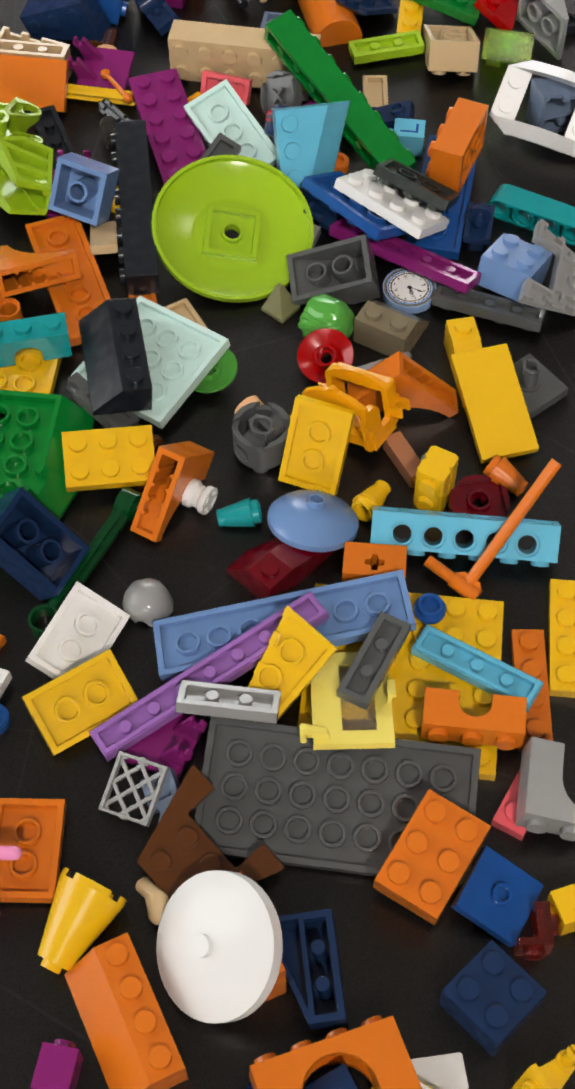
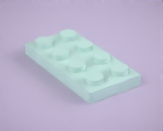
M227 79L183 106L186 114L209 146L217 135L221 133L241 145L239 155L251 157L272 166L277 164L275 145L264 133L262 127Z

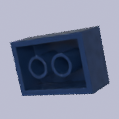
M23 487L5 493L0 499V567L40 601L58 596L90 547Z

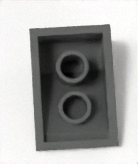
M366 234L287 255L291 295L294 305L306 304L310 298L319 294H328L342 300L346 304H357L381 297L374 251Z

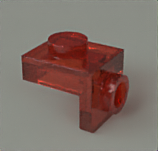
M550 901L534 903L531 911L533 937L517 938L513 947L514 956H524L525 960L536 961L544 959L546 955H550L555 944L554 936L558 935V919L556 914H551Z

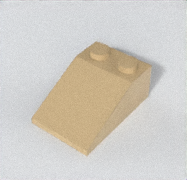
M423 24L425 64L428 71L435 75H445L446 71L456 72V75L469 76L471 72L477 73L480 41L471 26Z

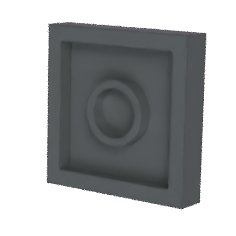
M530 353L513 363L530 419L567 396L569 388Z

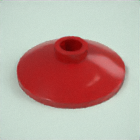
M322 328L311 332L302 340L297 352V361L301 372L309 380L316 383H326L325 371L332 363L338 362L352 366L354 350L350 340L342 332L335 329ZM326 355L332 357L329 363H323L322 358Z

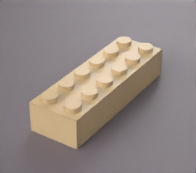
M173 20L168 36L170 69H177L180 80L201 82L202 72L207 69L253 79L252 88H261L263 83H266L268 80L266 77L271 72L276 70L290 71L264 40V28ZM310 33L311 35H315L321 44V34Z

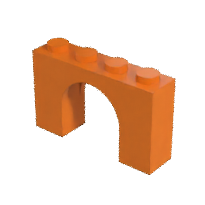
M381 1015L370 1017L361 1023V1027L347 1031V1028L333 1030L326 1035V1039L312 1043L311 1040L301 1041L293 1045L289 1052L278 1056L274 1052L264 1054L254 1060L255 1064L249 1066V1078L253 1089H303L309 1077L317 1070L325 1066L342 1065L343 1063L365 1075L372 1084L373 1089H422L393 1015L382 1019Z

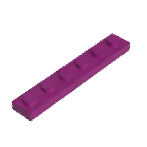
M344 217L329 227V236L339 239V241L366 234L360 228L350 225ZM392 237L381 241H374L368 238L374 255L383 258L387 262L402 266L410 272L423 275L433 282H439L451 287L456 292L466 294L480 283V272L402 239Z

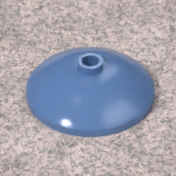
M305 489L286 493L273 501L267 514L268 527L280 541L291 547L310 552H330L344 548L345 541L352 542L356 538L359 528L357 514L344 500L319 490Z

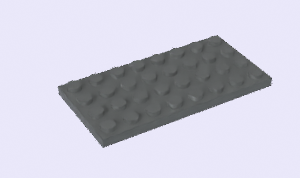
M211 716L202 774L216 790L196 807L194 821L227 858L246 860L264 843L282 865L376 877L428 789L475 816L481 749L395 739V748L313 750V738H307V742L304 744L300 742L299 727ZM471 864L457 887L461 888L471 869Z

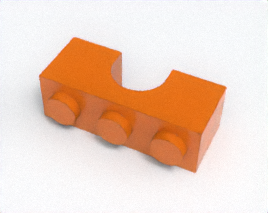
M425 687L420 738L428 739L434 743H445L447 741L461 742L469 747L489 745L496 746L501 750L521 749L526 734L527 697L493 694L489 712L483 716L476 717L466 714L460 708L459 690Z

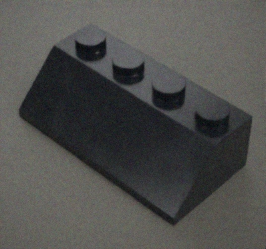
M136 297L106 300L79 320L93 415L152 410V383Z

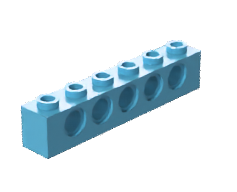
M373 506L370 543L407 546V554L412 556H425V552L438 553L437 557L455 559L457 554L468 555L469 560L477 561L488 546L486 543L488 536L492 533H497L508 517ZM523 518L495 558H500L499 562L504 564H518V560L531 561L530 565L537 567H549V563H558L561 535L560 523L558 521ZM398 525H406L410 528L411 534L405 539H400L394 535L393 530ZM431 527H436L441 530L442 536L437 541H429L424 536L425 531ZM461 530H468L473 534V538L467 544H460L455 539L456 534ZM526 535L532 536L535 542L530 549L524 550L518 547V541L521 537Z

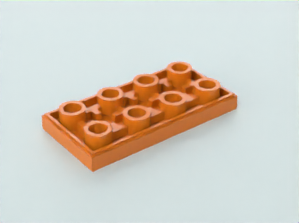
M0 54V102L9 104L15 97L35 104L39 108L54 105L57 112L66 113L69 61Z

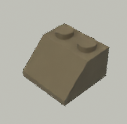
M367 300L354 318L353 341L389 357L398 351L402 353L410 352L427 328L429 321L384 302Z

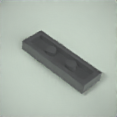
M381 611L339 685L336 696L367 710L407 638L411 624Z

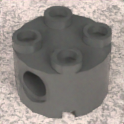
M259 401L241 407L234 415L232 425L234 454L241 463L252 468L256 473H265L282 463L290 424V416L285 409L271 402H268V405H260Z

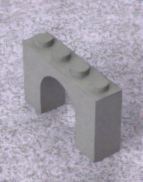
M532 736L521 753L515 825L525 827L527 831L541 834L548 832L560 835V838L564 840L575 841V804L567 795L563 784L565 744Z

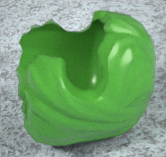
M319 294L310 298L306 303L304 312L300 316V322L297 324L298 328L303 332V338L311 332L322 328L338 330L347 338H350L354 330L355 316L353 311L342 300L328 294Z

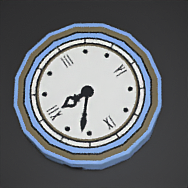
M402 267L393 270L385 277L382 284V297L386 304L410 314H418L431 307L437 286L436 282L431 281L429 278L416 272H410Z

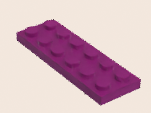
M176 68L128 78V85L140 120H146L147 141L163 186L177 171L199 160L206 152L200 132L184 110L183 106L189 102Z

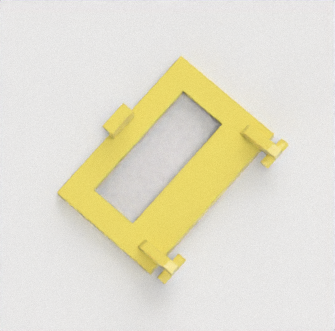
M358 652L335 653L310 682L312 725L305 723L299 725L300 742L304 744L307 742V738H313V750L395 748L392 698H396L395 679H389V671L370 706L365 710L336 696L337 689Z

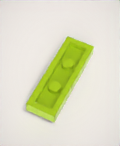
M419 30L348 41V50L354 65L424 54L425 44Z

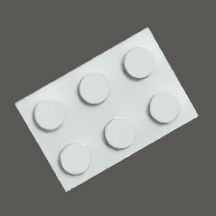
M77 581L25 661L49 677L56 679L110 649L131 615Z

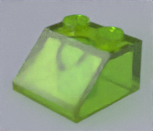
M486 28L481 61L486 62L485 66L497 68L500 67V64L511 65L531 61L535 33Z

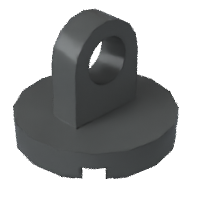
M276 70L271 72L266 77L268 80L261 87L260 102L264 114H266L268 109L273 108L274 104L294 107L309 102V93L302 91L300 82L290 71Z

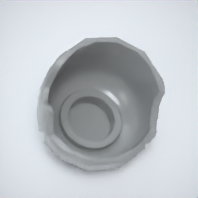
M145 578L131 583L123 595L122 602L124 611L131 615L129 618L133 622H144L150 627H153L152 621L169 618L173 612L174 600L164 584L153 578Z

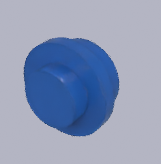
M434 593L422 595L414 604V615L424 624L439 623L445 616V603Z

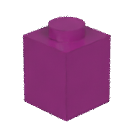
M55 1039L54 1044L42 1042L30 1089H76L84 1060L80 1049L76 1048V1044L63 1039Z

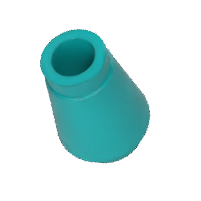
M249 497L216 510L219 527H256V524L262 523V512L258 499L251 500Z

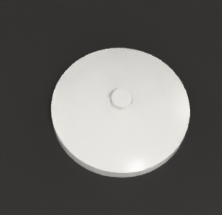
M205 871L185 881L171 896L163 911L156 940L157 963L161 980L168 995L177 1007L186 1015L200 1022L212 1024L235 1022L255 1012L267 999L276 983L282 962L283 939L277 912L266 892L249 877L233 871Z

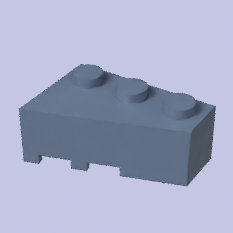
M532 78L525 117L530 125L554 133L566 131L575 109V87L551 79Z

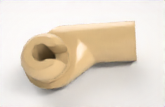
M142 877L136 883V891L145 898L150 921L154 925H159L169 898L148 877Z

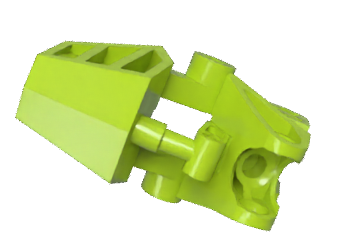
M15 97L9 104L0 102V207L9 214L45 216L48 211L52 189L53 148L44 145L43 139L40 136L26 133L31 126L40 120L42 111L35 104Z

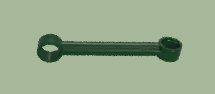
M124 487L115 499L112 513L88 545L90 547L89 551L60 594L52 597L47 604L38 605L30 611L28 624L35 638L39 640L45 629L35 627L36 621L43 616L54 617L77 581L82 585L85 583L126 523L133 521L142 493L129 487Z

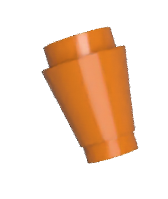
M496 455L483 471L485 476L491 477V482L496 483L498 486L501 483L508 492L517 497L529 484L506 457L501 458L499 455Z

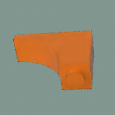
M8 245L0 246V298L81 278L77 253L74 249L49 253H28L14 250Z
M400 351L367 370L393 378L395 380L396 392L399 393L400 397L410 400V408L436 411L449 418L458 413L457 390ZM347 382L348 395L355 398L365 407L371 404L377 406L380 412L384 411L380 391Z
M192 441L159 446L130 531L155 543L161 541L173 513L182 500L186 486L194 478L200 481L205 480L215 452Z

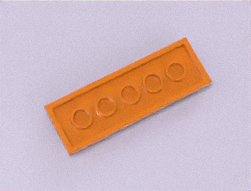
M66 215L26 224V233L34 253L58 252L74 249L77 253L81 278L48 286L47 290L55 312H65L71 347L80 345L82 343L79 320L106 300L111 299L95 257L91 255L90 245L80 220Z

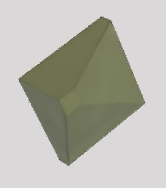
M278 283L262 306L261 311L283 324L300 309V305H294L292 295L282 284Z

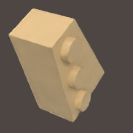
M3 26L0 31V54L68 60V57L71 56L70 44L42 37L41 41L30 38V33L23 31L21 35L10 32V28ZM70 67L68 69V80L72 73V68Z

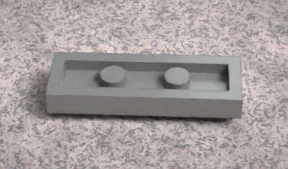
M182 680L176 699V712L277 724L281 704V691Z

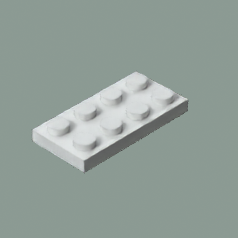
M364 169L336 178L333 188L418 240L445 230L448 226L450 219L443 216L442 212L431 210L420 202L419 198L414 200L405 196L402 193L403 191L395 185L388 187L380 183L379 177L373 174L374 170Z

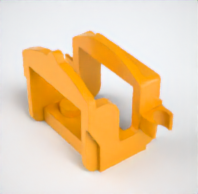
M341 362L332 363L325 371L326 383L318 382V386L307 387L302 392L304 396L355 410L356 413L349 442L363 446L368 452L377 451L396 429L398 419L404 418L402 409L411 410L410 400L400 397L399 393L396 392L395 380L393 378ZM344 380L380 391L384 418L381 420L380 410L377 406L369 404L365 407L355 398L346 394Z

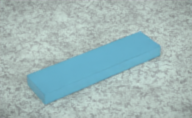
M426 624L411 648L412 655L491 695L527 697V713L544 682Z

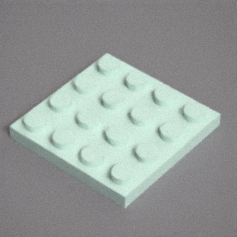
M139 295L136 302L152 383V410L135 411L134 413L138 417L163 429L230 347V342L228 338ZM83 361L72 375L78 372L87 380L85 362Z

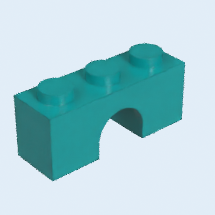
M65 312L0 322V367L16 365L15 354L24 348L40 350L44 361L72 356Z

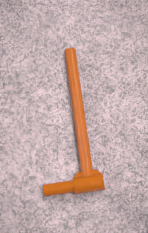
M551 458L468 573H455L431 555L425 561L424 566L448 583L447 586L463 598L478 599L483 591L481 582L478 580L562 465Z

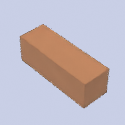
M401 431L389 435L383 443V449L407 485L412 488L415 486L416 471L421 460Z

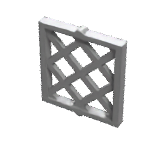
M119 751L98 810L118 816L122 820H130L149 827L170 768L149 761L145 757L140 758ZM128 758L137 760L139 765L129 770L125 760ZM122 765L125 773L117 777L120 767ZM146 766L158 767L159 772L149 777ZM141 770L145 780L135 785L131 775ZM127 777L131 788L121 793L117 782ZM159 778L156 789H154L152 781ZM148 785L151 795L141 800L138 789ZM114 788L116 796L109 799L112 789ZM133 792L137 803L127 808L123 797ZM119 801L122 811L119 813L112 811L109 805ZM151 801L149 809L146 812L144 804ZM139 808L143 818L140 820L132 818L129 812Z

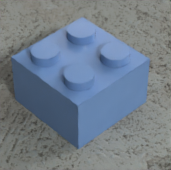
M73 152L59 156L48 209L94 226L108 221L120 169Z
M503 233L481 255L477 270L481 273V279L477 285L518 302L522 283L528 277L543 284L553 253L545 250L540 245L525 242L516 235Z

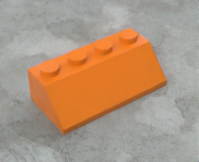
M128 932L92 948L64 976L109 1089H169L188 1080L182 1058Z

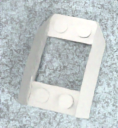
M534 60L508 65L489 113L494 123L498 125L506 136L509 135L575 158V109L564 136L515 120L532 74L575 87V72Z

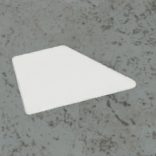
M461 1052L411 1059L419 1081L433 1089H469Z

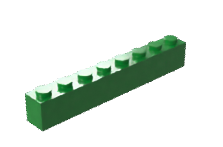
M290 9L265 25L264 40L317 104L350 100L342 135L371 170H375L377 164L390 158L414 169L416 161L413 153L409 149L404 148L397 134L385 125L380 113L371 108L365 95L357 91L348 74L343 73L339 69L333 56L325 52L318 38L310 34L299 16L296 17Z

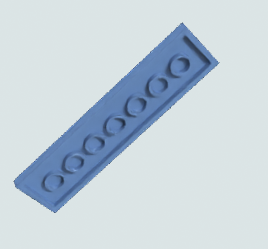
M403 570L152 621L158 672L161 682L170 681L309 591L313 593L329 614V620L315 629L335 646L365 641L381 611L411 624L410 631L416 630V623Z

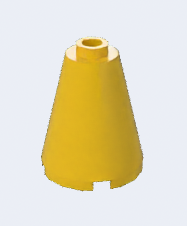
M66 867L60 873L37 955L43 958L40 965L58 975L62 969L67 971L72 969L127 902L122 896L115 902L112 900L114 895L111 893L113 891L77 872L73 879L70 878L71 871Z

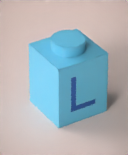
M395 118L394 128L389 129L397 134L400 143L405 149H409L414 157H422L426 120Z

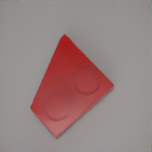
M476 0L473 6L506 37L513 30L519 0Z

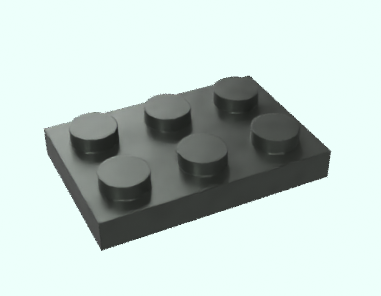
M393 158L377 164L373 173L379 177L380 183L388 187L395 185L403 190L402 193L405 196L414 200L419 198L427 202L426 206L436 212H441V210L445 212L454 206L461 195Z

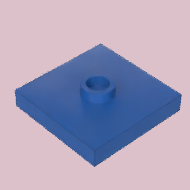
M486 845L478 853L451 908L506 946L512 947L515 946L544 885Z

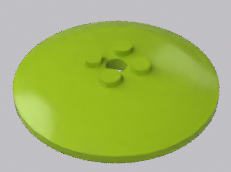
M216 155L199 159L184 166L162 187L152 212V236L162 264L183 286L201 296L217 301L232 303L257 301L269 297L278 283L287 287L290 284L287 255L311 249L313 245V217L307 200L300 189L288 176L277 168L251 157ZM227 230H235L239 236L231 239L225 235V232Z

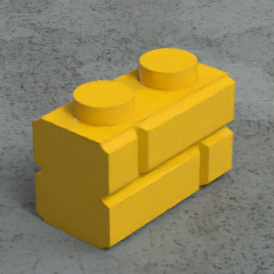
M436 445L429 448L425 459H422L416 471L413 497L415 507L420 510H444L446 502L448 503L450 491L455 487L459 460L457 454Z

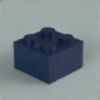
M491 940L444 987L438 1004L493 1057L537 1011L548 992Z

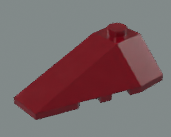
M276 537L247 550L226 569V572L258 599L289 593L335 551H304L291 547Z

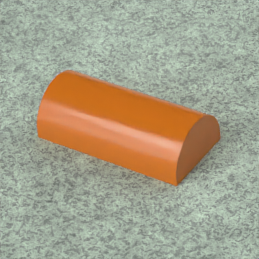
M297 0L309 32L321 34L322 48L347 44L348 41L362 39V31L354 12L338 5L335 0Z

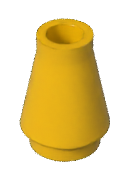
M377 480L372 486L353 498L351 508L355 511L359 520L364 522L372 520L373 506H383L386 497L391 492L389 484L383 480Z

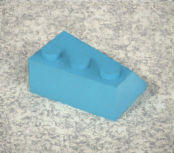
M350 100L271 109L277 169L288 176L299 189L302 188L305 176L334 172Z

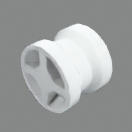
M194 478L184 490L181 500L182 505L187 508L194 507L198 513L207 515L216 501L218 489L211 485L206 487L200 480Z

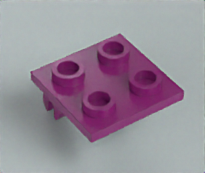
M74 36L72 43L79 49L84 58V62L79 57L74 62L72 56L68 57L69 67L74 70L78 77L76 84L116 89L107 79L101 78L100 71L102 69H109L111 77L123 90H126L135 52L94 47L85 37H82L80 42L78 36Z
M181 714L124 752L140 758L145 757L149 761L175 769L179 781L187 762L193 756V750L202 732L205 731L207 723L203 719L197 720L194 716ZM131 758L125 760L127 763L135 766L139 765L137 760ZM146 766L148 771L153 773L159 772L158 767Z

